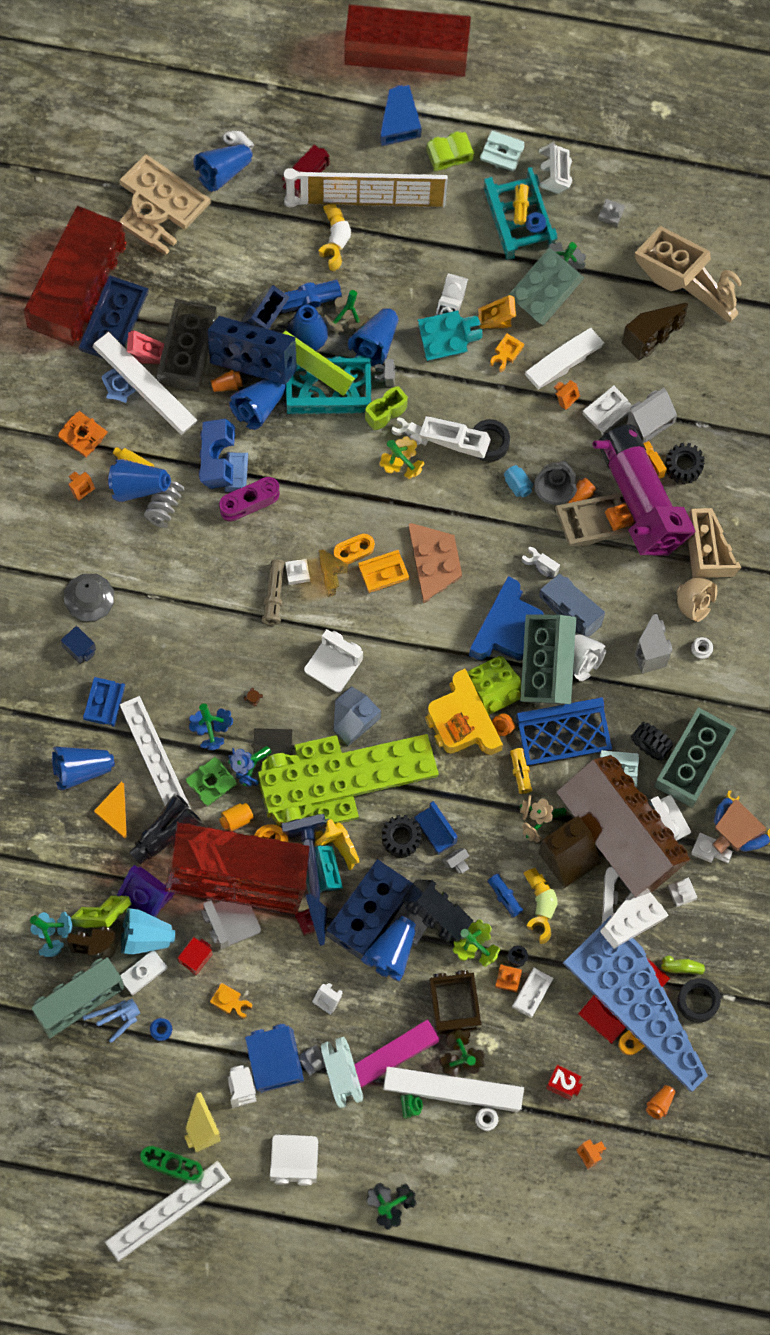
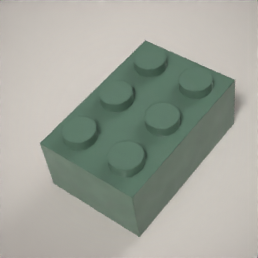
M549 247L509 295L515 297V302L537 322L545 325L585 277Z

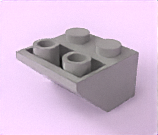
M666 389L654 390L647 396L645 401L642 403L639 401L630 408L627 425H634L643 443L651 440L676 421L677 413Z
M657 614L651 617L635 652L641 674L666 667L670 659V652H672L671 642L669 639L666 640L664 632H666L664 622L659 620Z

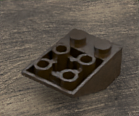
M685 302L640 313L625 326L622 345L638 360L644 356L648 357L653 353L656 345L659 343L663 344L668 340L671 332L674 330L678 331L685 324L684 319L687 316L688 304Z

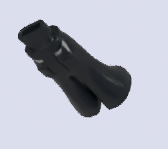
M178 793L172 795L157 819L135 841L134 844L136 846L130 851V854L140 865L146 859L150 860L184 833L203 825L200 817L191 809H188L189 805ZM177 816H179V817L167 828V826H168Z

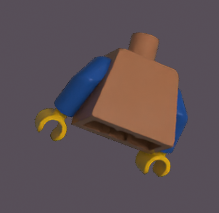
M729 790L723 801L716 808L714 817L715 831L720 837L712 846L719 853H722L729 846L736 852L739 850L747 852L770 845V829L766 832V827L738 801L739 796L735 799L730 797L732 791Z

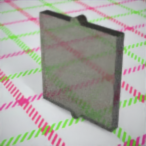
M254 728V743L251 745L253 754L265 746H268L271 750V753L258 761L257 764H262L267 757L273 754L284 753L292 755V750L294 749V745H292V729Z

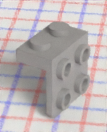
M240 893L214 905L211 900L203 903L202 917L206 924L210 923L212 931H210L211 938L214 944H219L220 949L229 947L261 932L259 923L245 893Z

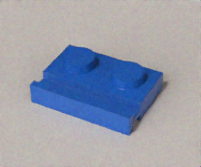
M94 677L83 719L115 727L125 684Z

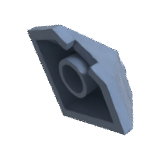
M350 687L335 700L334 732L347 746L381 719V710L367 695L354 687Z

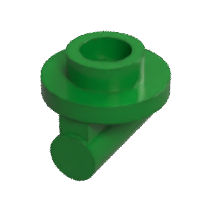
M413 1094L400 1096L403 1119L421 1114L423 1102L419 1096Z

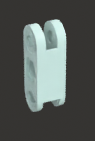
M340 1037L335 1041L337 1052L334 1051L329 1041L321 1044V1051L335 1101L339 1108L346 1107L347 1096L352 1095L358 1103L363 1101V1095L349 1045L344 1037Z

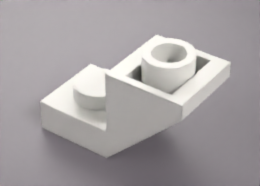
M448 273L436 315L460 311L468 279Z

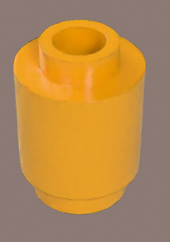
M239 803L221 812L219 821L224 830L228 829L232 832L250 823V820L254 817L247 803Z

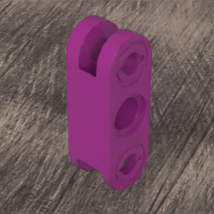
M265 477L226 494L219 503L221 517L231 522L274 504L280 495L278 481L273 477ZM249 496L255 498L252 502H247L244 499Z

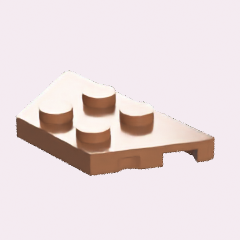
M410 523L408 528L423 603H427L431 597L438 592L441 593L448 585L462 578L455 537L452 534Z

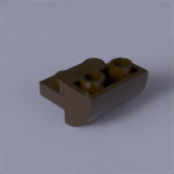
M101 926L99 929L93 928L91 937H88V934L84 932L69 933L67 943L70 952L88 955L92 964L100 958L104 960L108 957L110 959L117 949L118 941L116 933L112 932L111 928Z

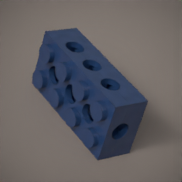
M218 316L208 329L211 364L284 385L287 384L297 370L296 340L294 336L223 316Z
M377 859L327 928L326 937L361 960L365 952L379 939L404 904L401 900L413 883ZM385 889L388 891V894L382 896L377 891ZM373 907L376 911L374 913H367L364 909ZM358 924L363 929L361 931H354L351 927Z

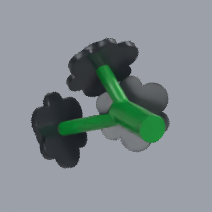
M377 1183L374 1188L368 1190L369 1196L366 1201L368 1205H375L378 1208L377 1224L384 1226L387 1230L391 1229L392 1226H400L402 1222L400 1218L402 1212L395 1205L403 1204L405 1209H409L417 1204L415 1192L405 1183L401 1187L396 1188V1200L392 1202L389 1195L391 1190L389 1187H385L384 1184Z

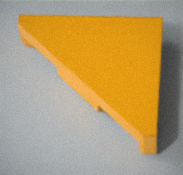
M121 781L94 810V813L125 839L127 837L124 783Z

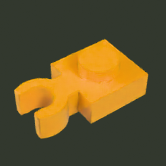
M507 333L496 347L495 353L498 355L491 358L490 366H493L495 362H500L502 365L499 371L503 372L506 368V361L508 360L513 363L523 350L524 344Z
M646 441L643 443L659 479L665 476L666 467L658 453L654 452L651 443Z
M223 983L220 984L210 1001V1004L229 1015L234 1009L242 1019H246L247 1016L241 1012V1008L246 1006L252 1009V1004L249 1001L239 1000L241 993Z

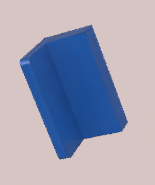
M434 801L429 804V808L414 817L416 823L419 824L420 829L438 855L457 843L458 836Z

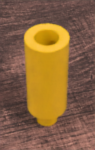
M116 447L113 451V455L118 457V459H125L154 467V464L126 448L121 450Z

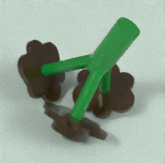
M457 1029L446 1036L447 1046L449 1048L453 1047L454 1050H461L462 1054L459 1059L457 1055H451V1053L447 1052L440 1058L439 1062L445 1075L457 1077L458 1072L461 1071V1066L459 1065L463 1063L462 1068L469 1070L472 1074H477L480 1068L485 1066V1061L483 1060L485 1054L482 1050L469 1048L468 1052H466L464 1045L469 1044L471 1036L468 1030L462 1031Z

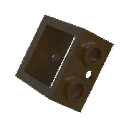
M461 970L455 972V975L449 976L446 973L434 974L433 978H429L436 1034H449L457 1029L462 1031L481 1030L482 1024L474 972L469 973L468 970ZM468 984L473 1017L441 1021L436 987Z

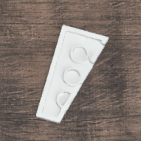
M631 892L600 932L615 949L660 923L669 915L651 892L637 898Z

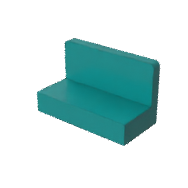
M333 846L314 847L320 893L342 889L343 886ZM304 852L300 854L308 893L311 894Z

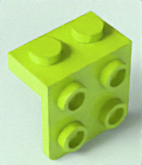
M503 656L493 658L467 671L488 715L521 699V679Z

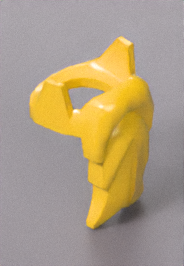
M332 819L327 820L325 833L322 831L315 833L316 841L314 846H325L333 842L341 856L344 857L348 869L352 870L354 865L359 863V857L348 832L341 823H334Z

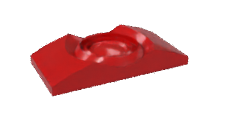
M647 958L655 971L661 987H664L670 980V977ZM595 995L578 1013L583 1020L610 1044L626 1029Z

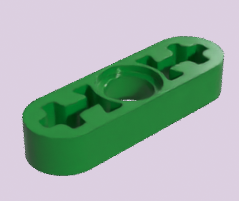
M147 1146L141 1152V1161L148 1169L190 1184H197L204 1177V1170L197 1161L155 1146ZM152 1153H154L157 1159L162 1160L161 1167L159 1161L152 1159L150 1162H148L146 1156H151ZM171 1159H175L179 1163L175 1170H168L166 1168L167 1162ZM183 1163H186L184 1166L188 1170L192 1171L196 1168L198 1175L194 1174L190 1177L189 1172L183 1170Z

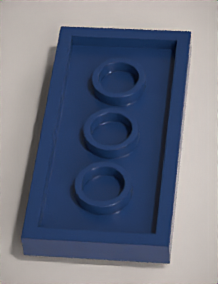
M109 275L79 345V351L103 358L93 348V345L108 332L125 348L128 343V332L133 331L149 289Z

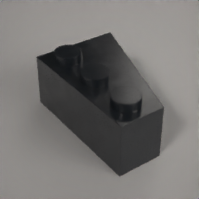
M415 880L401 900L406 905L405 909L413 915H419L423 919L422 923L430 929H436L439 932L438 936L448 943L450 941L459 942L462 938L461 931L468 929L474 920L458 904L454 905L448 900L449 895L446 892L439 893L434 888L437 884L433 880Z

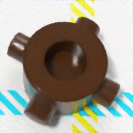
M250 688L247 696L244 697V701H248L249 704L256 707L260 698H263V694H259L254 688Z

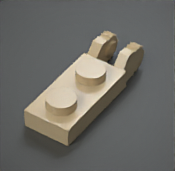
M131 207L119 221V226L152 248L154 247L162 254H168L169 249L158 240L162 237L164 241L174 246L177 243L176 238L158 224L143 223L144 215L140 213V216L136 218Z

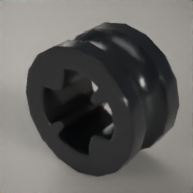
M513 946L508 952L507 959L509 964L517 968L525 965L528 959L527 950L522 946ZM521 952V957L524 959L521 960L520 958L519 961H515L512 953Z

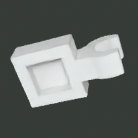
M397 418V424H400L402 428L392 427L394 435L401 436L407 434L410 440H415L418 445L426 446L429 440L419 436L422 429L421 426L412 422L409 424L404 419Z
M529 547L528 552L533 557L527 558L523 555L522 562L526 565L536 564L541 574L555 578L559 572L560 564L543 553L539 554L535 548Z
M700 833L691 855L712 863L714 857L729 863L733 851L726 849L724 852L719 853L712 846L717 839Z

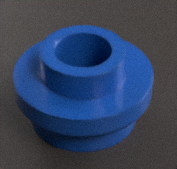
M535 212L526 218L525 224L530 232L539 233L546 227V219L541 213ZM539 220L538 224H532V222Z
M164 1018L154 1020L150 1026L151 1036L158 1041L167 1040L173 1031L171 1023ZM161 1026L166 1029L162 1034L157 1032V1029Z

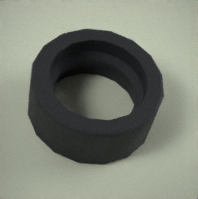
M493 419L477 423L473 430H492L499 433L502 437V445L499 449L486 451L484 458H477L487 462L500 460L509 449L510 434L507 427Z
M695 978L686 982L677 997L679 1012L684 1018L697 1023L709 1021L715 1016L721 1004L719 989L713 982L703 978ZM694 988L707 990L712 998L710 1009L704 1013L691 1011L686 1004V995L690 990Z

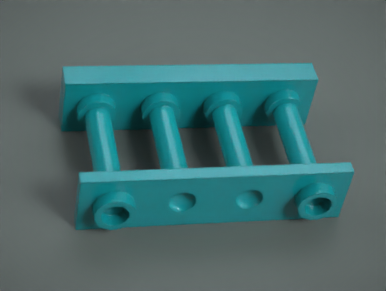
M532 167L528 168L527 178L501 185L494 184L492 177L484 179L483 189L506 260L515 257V250H518V247L546 240L549 245L550 243H555V240L558 239L556 229L551 227L538 187L540 186L539 177L537 174H534ZM520 184H524L530 187L532 196L527 198L529 205L535 204L538 213L544 215L546 227L543 233L515 239L512 238L510 233L512 229L526 226V224L519 225L515 224L514 220H506L504 214H506V211L515 209L513 207L514 201L500 202L499 196L500 193L515 190L516 185H519L520 188ZM534 220L532 224L538 223L539 220Z

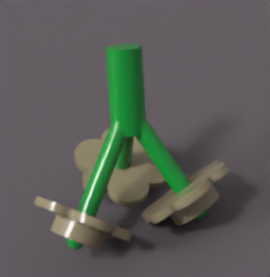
M350 290L349 295L335 299V312L338 314L335 319L328 315L323 316L326 320V326L330 330L343 332V326L338 321L341 318L348 319L351 315H353L354 319L347 321L349 330H358L369 321L367 314L357 315L355 309L357 306V291Z

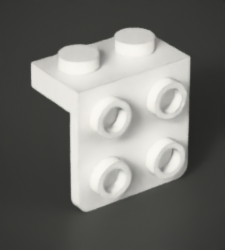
M326 629L322 635L321 645L305 666L304 671L329 689L340 693L362 662L363 651H361V647L353 642L348 643L343 640V636L338 632H331Z
M275 1135L272 1140L270 1180L280 1185L298 1182V1185L309 1186L312 1183H316L317 1137Z

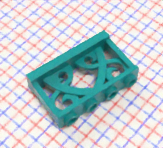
M364 356L326 358L355 379L358 374L352 375L350 371L361 370L364 377L359 382L352 383L345 394L347 397H339V393L336 390L332 397H326L320 388L313 386L319 379L296 364V371H306L307 374L304 376L299 374L300 379L305 381L304 384L297 382L293 376L287 382V414L365 413L366 407L371 403V359ZM365 384L366 397H360L356 388ZM292 385L301 388L298 398H292ZM311 390L318 393L319 397L311 398V395H313L314 393L309 391Z

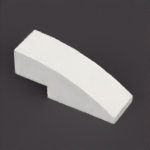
M428 416L424 420L419 435L433 443L480 458L485 457L491 440L487 432L469 429L464 424Z

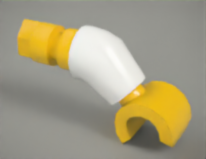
M327 204L323 208L329 222H331V235L328 244L322 246L318 251L322 258H325L327 255L334 256L329 259L328 266L330 271H336L342 263L339 250H342L350 239L351 229L349 223L343 218L341 209L337 208L336 204Z

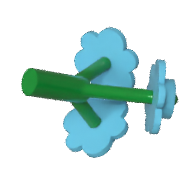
M45 912L39 914V916L33 915L30 918V923L33 924L30 929L32 934L39 935L40 938H45L46 944L39 950V955H44L45 957L58 955L64 944L60 943L59 940L51 942L49 936L55 933V927H57L58 935L66 938L67 934L72 930L70 916H67L66 912H62L57 923H55L53 918H49V915Z

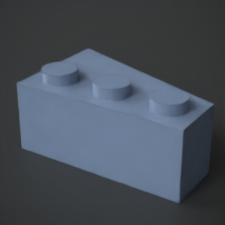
M559 573L540 590L539 597L556 615L576 617V633L589 638L602 626L605 611L576 588L567 577H563Z

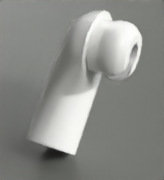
M229 131L223 135L224 142L229 145L244 144L250 149L254 146L241 131Z

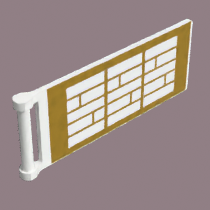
M286 169L284 171V179L286 180L284 203L287 207H294L299 204L445 207L447 175L297 172L294 169ZM297 179H301V198L295 196L294 181Z

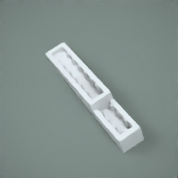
M387 1067L383 1090L413 1094L415 1096L469 1106L479 1105L518 1112L522 1106L524 1087Z

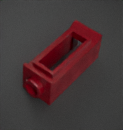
M314 144L291 169L297 172L322 173L327 166H330L329 153L324 148H319ZM283 177L282 180L285 182V184L282 186V188L286 190V180ZM301 179L294 181L295 196L297 197L301 193Z

